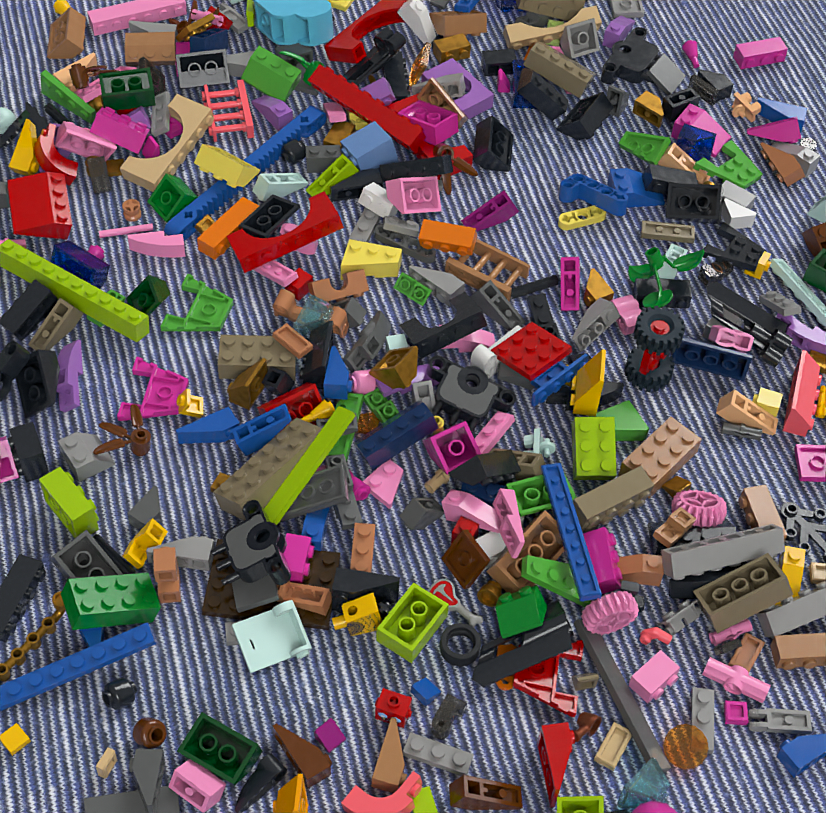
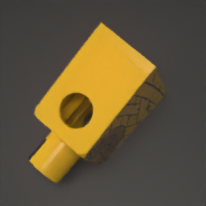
M374 593L342 604L343 615L332 618L335 630L347 627L351 636L376 631L382 622Z

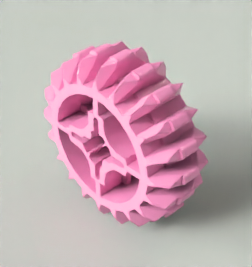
M683 490L676 493L672 500V513L679 507H682L696 518L693 524L694 527H715L722 524L727 514V506L724 499L717 494L713 495L711 492H704V490Z
M617 591L616 593L604 594L601 599L597 598L595 601H591V604L586 605L582 611L581 617L584 627L588 631H591L593 634H601L602 636L628 626L638 616L639 609L631 593Z

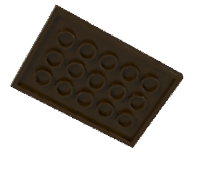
M217 539L216 546L222 544L223 539ZM314 550L313 558L308 560L310 564L309 575L304 576L303 584L328 588L332 594L336 568L339 567L340 553ZM227 551L213 557L202 615L245 620L270 611L275 606L281 604V602L274 601L238 612L232 583L224 586L221 582L222 579L235 572L232 565L220 571L216 568L217 564L228 558ZM332 602L326 616L296 607L303 627L329 630Z

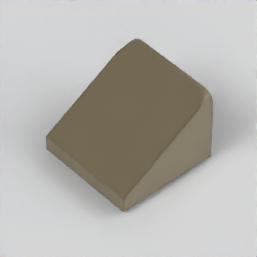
M596 673L572 676L573 685L577 691L595 688L599 679V675Z

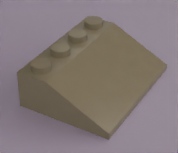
M542 41L535 43L523 64L578 98L582 96L597 75Z

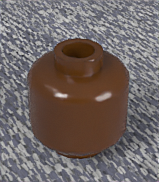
M142 718L137 721L133 728V738L142 747L154 749L162 745L166 739V727L158 719Z

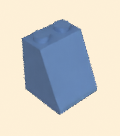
M375 121L340 141L342 154L348 157L360 171L380 168L379 165L399 162L392 138Z

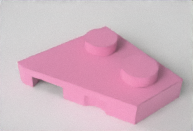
M390 459L378 467L363 482L370 486V494L390 509L393 505L395 494H397L404 470Z

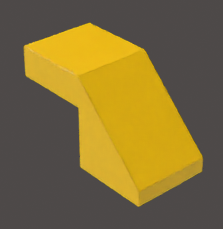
M152 518L130 541L122 557L137 569L143 567L147 559V548L161 545L168 531Z

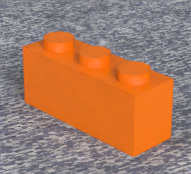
M423 219L418 239L420 246L425 249L434 248L442 252L450 251L466 256L473 254L477 232L476 228Z

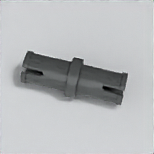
M723 421L721 434L738 436V439L748 438L760 441L762 429L747 427L742 423L737 425Z

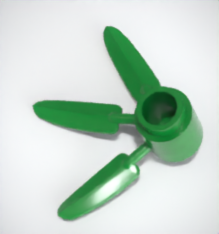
M279 52V54L290 56L302 64L306 69L303 74V81L312 86L308 79L319 65L324 66V64L317 60L309 63L303 57L292 52Z

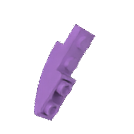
M779 313L777 314L776 318L787 324L785 333L793 338L792 345L809 353L810 350H814L826 355L825 331L817 326L811 330L792 315L784 317Z
M79 339L64 346L57 357L60 367L57 392L59 393L60 411L65 413L80 406L78 376L83 374L81 340Z

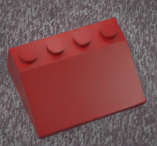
M43 172L7 180L13 234L68 239L72 220L64 174Z

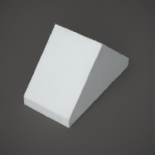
M725 198L721 214L725 223L734 229L752 227L757 213Z

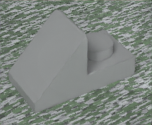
M432 381L412 383V403L418 400L422 401L432 413L435 405Z

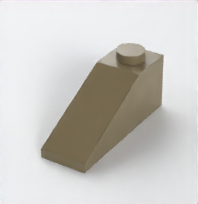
M59 298L28 345L34 350H50L74 329L84 313Z
M492 448L489 453L505 451L507 449ZM512 450L521 469V472L515 475L516 480L520 481L542 475L541 465H546L542 454Z

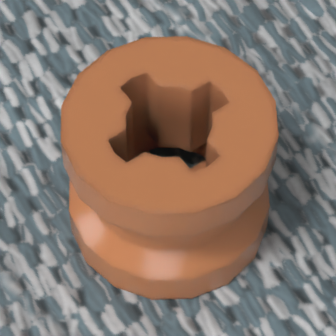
M135 199L124 201L122 204L124 218L130 222L139 220L141 218L139 201Z

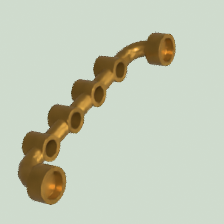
M62 591L55 593L52 597V603L56 609L53 615L45 617L42 620V626L36 632L29 633L26 637V642L20 648H14L11 651V657L5 663L0 664V681H6L10 678L9 670L14 665L25 663V654L30 649H38L41 646L40 639L45 634H53L56 631V623L66 610L61 597Z

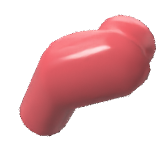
M652 627L642 630L639 640L642 644L647 645L651 640L658 639L668 645L673 636L658 627Z

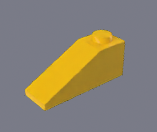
M29 119L25 120L8 166L15 173L25 176L34 175L39 169V163L34 152V144L37 141L36 127Z
M785 545V552L781 553L778 566L787 576L793 592L792 597L794 598L799 596L798 592L800 591L804 570L805 549Z

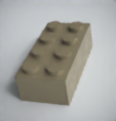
M516 0L518 9L569 21L584 7L586 0Z
M220 335L218 355L219 379H236L237 376L252 365L265 358L267 359V372L270 367L285 371L296 381L297 357L272 336Z
M642 466L573 500L583 533L595 530L599 524L606 525L613 520V517L617 515L622 517L629 512V509L633 507L637 509L646 503L645 500L651 495L650 492L655 485Z
M769 553L693 591L700 609L717 634L793 595L787 576Z

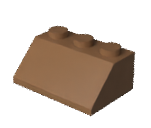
M69 7L50 25L47 58L73 59L77 54L80 55L84 49L86 17L72 7Z
M471 10L469 13L458 11L429 13L436 33L443 35V38L461 33L465 37H467V34L480 36V33H487V13Z
M175 32L125 33V62L127 66L175 65Z
M430 78L417 98L457 113L458 129L461 128L468 120V117L435 78Z

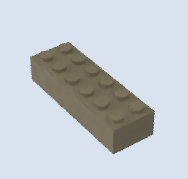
M297 417L291 421L289 425L213 492L221 510L246 520L243 514V506L248 501L257 500L262 508H264L322 428Z

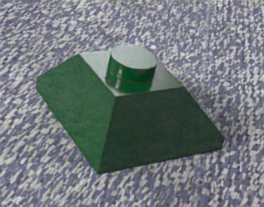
M148 275L130 293L126 300L128 305L150 316L167 299L170 291L166 281Z

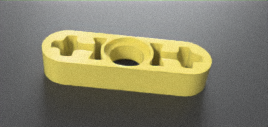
M590 206L562 213L559 216L558 226L562 230H571L599 223L605 220L606 211L596 206ZM582 215L585 216L587 219L582 220L579 219L578 216Z

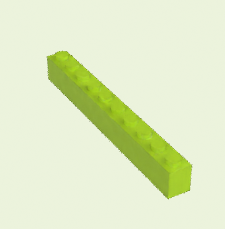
M9 239L0 244V267L29 283L37 280L51 290L58 299L65 300L81 312L135 342L140 341L150 333L149 316Z

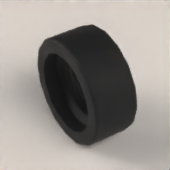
M456 623L444 630L440 640V652L446 662L459 667L468 666L479 656L481 638L475 628L469 624ZM453 636H465L472 641L473 648L466 654H457L448 648V640Z

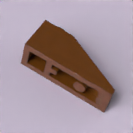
M277 723L272 725L273 736L296 772L303 774L307 789L331 775L332 761L326 753L323 754L317 746Z
M462 775L449 784L451 807L466 810H520L523 808L521 786L468 775Z

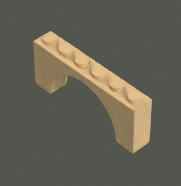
M176 94L169 103L168 109L171 117L183 126V133L179 142L170 151L158 157L142 159L129 155L120 167L123 179L154 192L166 173L170 175L176 173V169L185 161L186 156L194 149L197 141L203 137L206 129L212 125L214 117L211 108Z

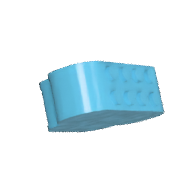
M253 0L256 12L255 26L275 44L293 45L299 43L304 46H317L330 41L334 36L332 6L328 0Z

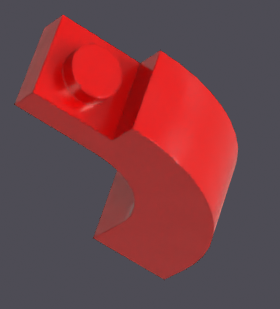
M49 123L46 129H42L40 136L34 144L35 156L45 172L64 174L66 185L70 186L77 176L78 162L69 160L58 153L54 146L56 125Z

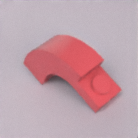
M413 771L395 793L381 798L373 797L355 785L341 802L342 807L347 813H410L415 808L412 797L415 798L422 789L421 776Z

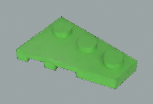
M626 131L618 144L620 148L645 162L657 165L670 145L671 140L669 137Z

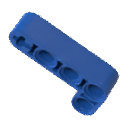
M578 173L560 182L559 200L561 202L570 203L579 198L615 216H624L626 214L628 196L618 190Z

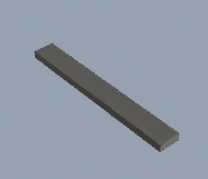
M577 619L573 624L651 773L667 772L671 769V766L601 634H593L591 631H588L584 627L582 619Z

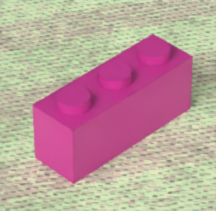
M780 37L736 44L733 58L740 69L783 62L788 48Z
M606 527L583 533L601 593L605 594L620 589V580L623 577L620 568L617 566L619 556L614 549V545H616L614 534L609 533Z

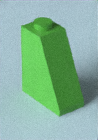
M629 400L597 412L596 416H589L614 417L615 441H644L647 438L649 427Z

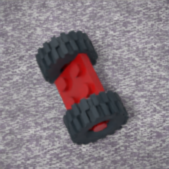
M654 306V309L648 307L646 312L644 310L641 311L637 317L634 329V340H636L637 348H633L631 353L629 352L625 376H627L628 382L632 381L633 387L637 385L641 391L645 388L646 392H650L651 389H654V392L659 390V387L664 389L670 383L675 362H673V356L669 355L670 352L674 353L680 347L684 336L685 325L684 320L680 319L681 315L679 313L674 314L673 309L666 310L667 307L662 306V309H659L658 306Z

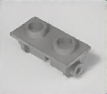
M685 600L677 606L679 609L676 612L672 610L663 615V621L657 625L664 624L666 627L664 629L665 632L675 635L685 627L682 619L688 625L700 617V608L694 606L698 600L691 602Z

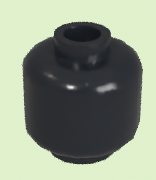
M292 139L281 148V158L285 163L288 162L291 165H295L306 157V146L301 140Z
M120 677L105 685L102 699L108 708L111 707L114 710H119L134 702L137 688L133 681Z

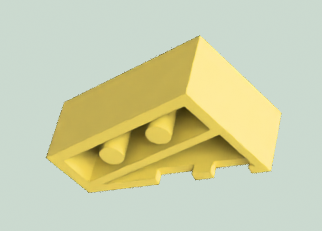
M349 239L341 263V280H343L342 274L359 269H364L365 276H375V278L398 277L402 262V249Z

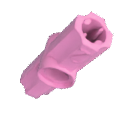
M711 657L702 673L703 676L722 684L729 693L735 695L742 693L761 703L764 702L771 686L750 676L749 672L741 666H728Z

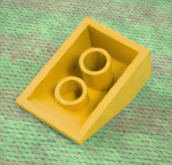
M602 349L577 371L576 379L572 378L571 390L575 391L574 394H571L570 405L573 406V414L596 416L604 383L606 350Z

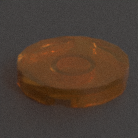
M682 724L675 726L665 736L663 744L667 759L679 769H695L708 756V740L704 733L693 725Z

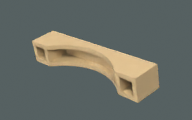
M597 6L582 8L571 20L556 27L539 28L519 22L505 25L503 34L508 49L519 50L525 46L532 47L536 42L540 41L550 43L555 39L561 40L565 26L595 18L596 30L598 31L602 21Z

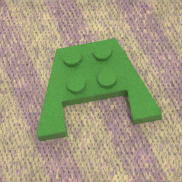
M732 140L724 144L721 149L722 152L732 159L717 167L706 158H702L693 167L698 171L699 169L707 171V175L710 177L717 176L722 178L723 183L727 180L743 189L748 188L762 176L761 171Z
M187 274L181 288L183 291L195 293L197 296L186 318L166 314L160 326L161 331H221L233 306V299L216 289L212 290L206 286V283L201 280L197 281L192 275Z

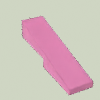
M500 488L493 502V506L502 522L499 532L511 557L517 558L525 540L514 490Z

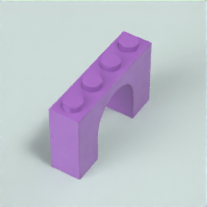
M453 58L422 73L421 83L429 81L432 77L438 78L445 75L463 73L465 90L468 93L454 101L468 117V120L493 107L494 94Z

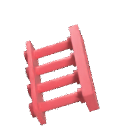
M237 80V87L231 90L209 92L207 84L204 85V91H201L202 101H206L203 103L204 106L212 110L236 107L241 109L235 113L213 115L214 121L208 127L209 136H213V141L217 142V133L242 130L246 132L247 139L254 138V126L244 80ZM230 96L239 97L237 101H228L220 103L210 102V99ZM234 119L244 120L242 124L215 127V122Z

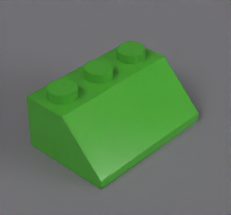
M259 45L250 57L241 80H244V82L268 96L286 102L301 80V70Z
M542 475L506 484V489L515 491L520 517L552 509ZM565 475L572 500L577 497Z

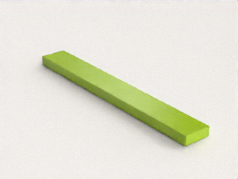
M340 406L337 407L264 508L270 522L275 523L277 526L356 416L354 412Z

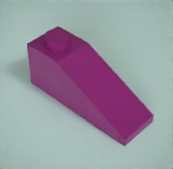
M503 190L462 219L461 222L466 227L476 228L477 232L506 222L516 215L519 210L505 190Z

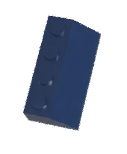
M683 336L680 347L672 354L675 364L740 381L745 380L753 357L750 352L723 347L689 336Z
M418 400L354 441L353 444L373 471L439 427L434 415L425 403Z

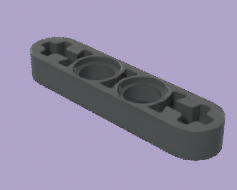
M383 224L375 227L376 240L390 247L402 249V253L423 263L430 264L435 261L436 250L434 248L425 249L420 246L419 240L409 235L383 229ZM400 238L402 239V241L395 242L393 241V239ZM414 245L417 249L412 250L408 247Z

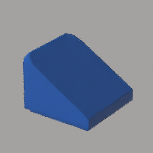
M426 677L414 683L410 691L425 707L441 694V691Z

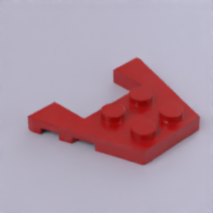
M577 640L575 643H572L571 650L514 674L512 686L575 718L578 696L556 692L559 658L581 662L584 647L583 641Z

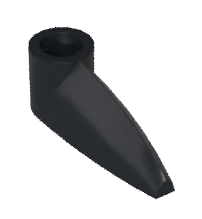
M272 753L267 754L260 760L257 769L246 781L234 809L236 813H242L286 775V767Z

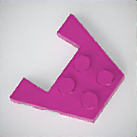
M136 357L132 368L133 375L150 377L142 405L136 404L140 409L142 419L179 414L177 397L188 388V378L170 370L160 369L156 364L152 362L149 364L143 361V358ZM121 402L117 414L118 421L131 420L130 406L132 403Z

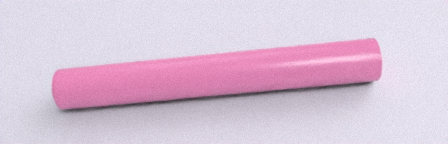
M153 224L99 231V236L104 238L153 231Z

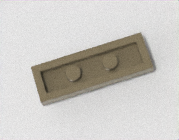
M642 220L641 238L694 244L695 226Z

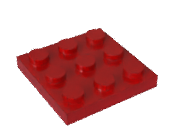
M531 322L495 346L491 351L497 355L499 361L532 381L572 353V346Z

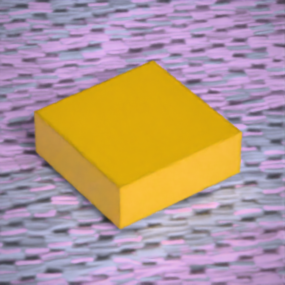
M17 723L0 735V742L12 756L31 742L30 738Z

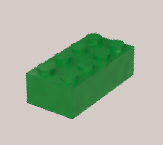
M149 573L72 578L67 580L61 592L72 630L150 623L154 621L161 609Z

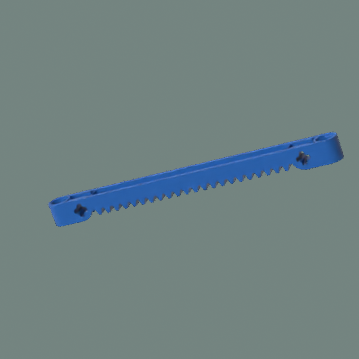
M313 105L309 106L243 161L260 169L259 176L261 171L265 172L266 168H270V164L274 165L275 160L279 161V156L281 157L282 154L281 148L284 144L292 139L299 141L301 137H310L319 130L327 120L326 113ZM218 180L169 220L164 228V233L168 236L183 234V240L185 241L197 231L194 226L207 214H215L214 210L218 211L219 206L223 207L224 202L228 203V198L233 199V194L238 195V190L242 191L243 187L237 186L233 188L226 184V180Z

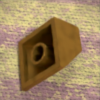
M417 346L389 350L369 371V374L392 389H405L412 384L411 381L417 376Z
M262 358L237 376L234 382L229 384L227 389L229 402L248 410L251 409L265 388L261 382L267 374V359Z

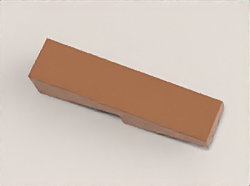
M290 581L284 585H277L280 599L277 602L283 603L293 600L295 607L327 615L332 602V594L328 588L292 583Z

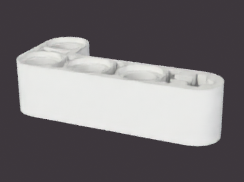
M519 325L514 327L489 348L483 344L478 345L472 352L470 366L481 368L488 376V379L498 372V364L501 361L497 359V355L491 349L522 329V327Z

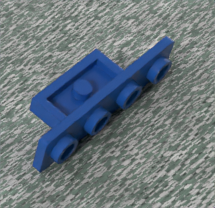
M585 353L569 366L559 361L532 380L531 384L537 390L532 394L531 405L535 407L539 403H543L553 392H558L566 382H571L572 378L577 375V371L588 362L589 355Z

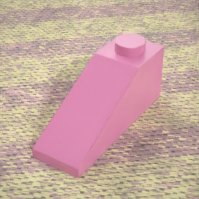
M451 489L441 502L446 520L457 523L462 516L480 524V529L499 533L502 522L496 510L470 493Z

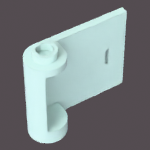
M293 600L283 602L270 611L231 625L250 673L297 656V659L309 655V650L312 649Z

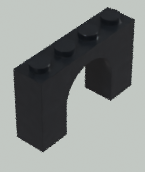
M466 292L449 300L455 317L442 326L425 327L416 317L399 325L402 334H405L409 346H417L420 359L487 326L482 309Z

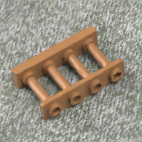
M478 238L476 239L473 253L481 256V258L473 268L464 264L471 255H461L458 260L451 257L446 260L445 272L453 274L465 282V284L477 290L491 280L508 301L511 299V285L519 276L527 279L530 265ZM488 260L497 264L489 275L479 272ZM503 268L513 272L505 283L495 280Z

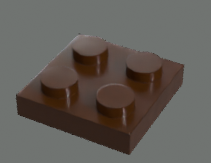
M462 530L441 558L463 589H469L491 561L468 530Z

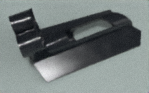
M388 27L383 28L374 37L375 46L366 54L367 56L343 75L347 82L350 84L353 82L358 86L370 74L377 73L406 44L405 37L400 32L393 33Z
M717 281L708 285L706 290L708 299L711 302L712 317L729 329L740 330L754 337L753 345L761 350L758 358L775 368L793 340L791 336L785 333L787 324ZM723 308L744 321V329L726 319Z
M556 600L547 604L542 626L504 639L501 636L483 645L472 680L484 688L571 650L572 643L570 637H573L574 633L559 601ZM522 636L520 647L493 658L496 647Z

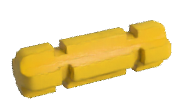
M825 385L820 387L815 416L824 419L826 416Z

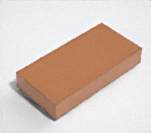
M287 323L273 332L272 337L298 359L313 350V345Z
M746 632L728 666H741L750 672L765 642Z

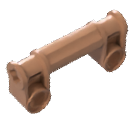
M285 289L279 291L272 307L275 316L280 315L288 318L289 321L314 329L328 321H333L334 334L345 338L348 332L347 312L340 307L333 306L328 316L297 306L295 295Z

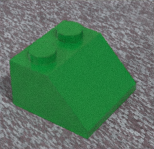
M166 173L147 202L168 223L169 220L198 197L181 178Z
M537 585L532 587L524 586L518 592L512 594L507 592L498 598L495 608L502 638L504 639L542 626L547 605Z

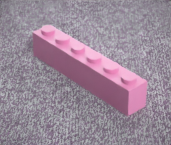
M135 0L87 11L93 34L97 36L129 28V20L157 22L187 15L185 0Z

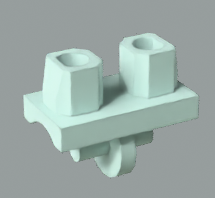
M540 428L534 429V434L524 436L525 448H533V450L524 452L542 454V456L544 454L546 458L555 452L556 445L550 442L549 438L543 439L540 436Z

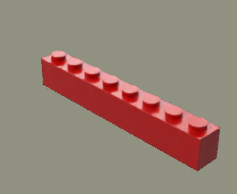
M319 65L308 79L313 88L368 124L375 121L394 141L412 153L417 150L426 138L423 133L424 129L416 123L413 125L404 115L399 116L395 109L392 107L387 108L380 99H373L372 95L364 90L362 92L355 83H348L347 79L341 74H334L335 72L328 66L325 68Z

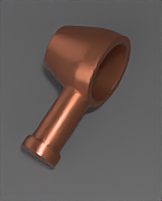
M582 712L577 719V724L580 728L574 730L575 742L580 741L584 735L593 736L600 727L602 718L593 713Z

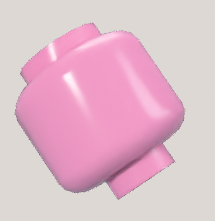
M357 370L349 377L350 381H353V393L365 395L375 390V387H377L376 378L369 374L370 370Z

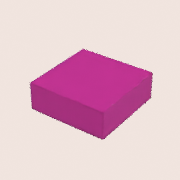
M725 700V724L747 725V702Z

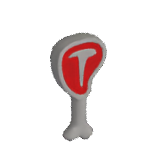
M439 579L429 587L428 592L449 604L448 612L457 611L473 628L476 624L483 623L481 615H474L460 603V599L455 595L454 584L450 580Z

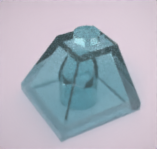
M310 294L293 329L300 335H307L311 330L331 319L334 312L332 310L333 306Z
M654 757L623 787L617 803L619 808H636L641 803L650 801L664 802L669 796L667 790L670 783Z

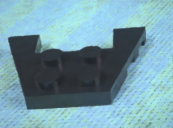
M26 109L0 137V148L3 145L7 147L22 130L25 120L30 116Z
M723 222L717 234L732 242L725 251L707 244L704 247L703 258L711 256L717 262L729 261L732 262V266L755 272L764 251H767Z

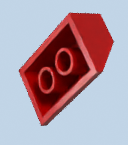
M305 383L257 407L259 414L262 415L286 404L293 421L296 417L301 419L310 414L322 402V398L316 384ZM316 421L310 422L311 424L316 425Z

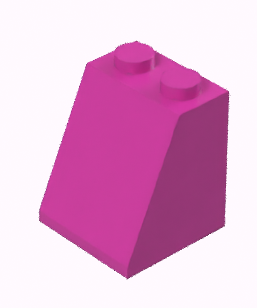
M466 421L455 424L422 440L430 458L446 475L469 459L481 454Z

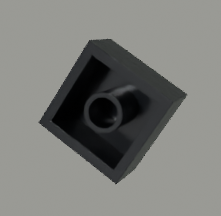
M30 422L10 428L11 437H8V441L19 476L24 475L27 483L48 474L49 471L34 423Z

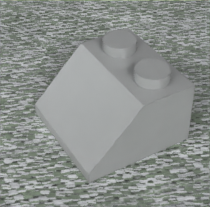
M595 18L564 27L560 40L564 55L572 59L600 51Z
M75 432L58 440L61 455L79 482L115 465L108 452L98 455L93 454L94 449L102 445L97 435Z

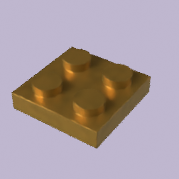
M213 13L186 26L176 36L177 41L185 40V42H188L190 36L203 32L212 26L211 22L215 19Z

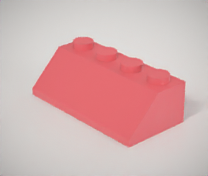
M802 350L793 373L782 430L804 437L808 430H812L814 425V419L811 418L812 415H815L817 408L814 400L817 401L820 390L817 389V386H820L822 375H819L820 366L805 350Z

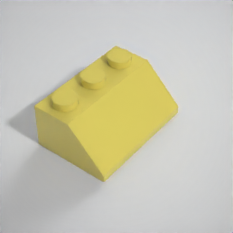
M206 144L201 145L194 161L196 165L200 166L199 169L201 171L213 173L214 178L221 181L223 179L226 180V184L233 188L237 186L245 187L260 172V169L227 151Z

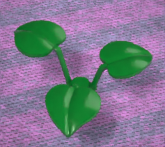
M653 247L645 252L649 264L629 265V278L633 283H635L636 278L649 279L650 276L655 274L659 292L650 293L643 299L644 308L651 307L654 309V306L660 308L672 300V291H662L658 275V269L663 267L664 261L672 268H677L679 272L689 271L699 265L704 255V249L683 255L671 263L666 255H661L658 247Z

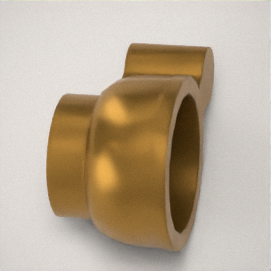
M102 94L88 102L96 110V113L102 107L104 108Z
M488 581L480 588L477 597L482 604L488 607H495L498 598L502 595V587L495 581Z

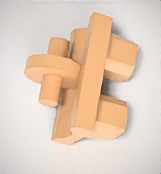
M748 92L743 94L734 93L735 100L731 106L733 109L732 115L735 118L739 116L743 118L745 116L751 123L755 121V116L761 112V105L758 102L750 104L752 97Z

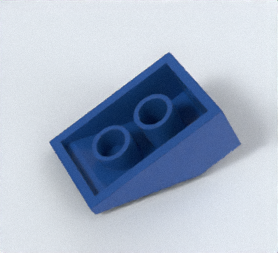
M628 168L610 169L607 185L628 196L627 208L665 205L663 194L645 191L642 179L643 173Z

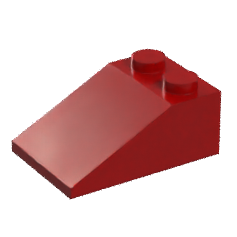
M568 722L541 725L537 741L550 808L555 807L569 755L572 753V744H575V734L573 730H570Z

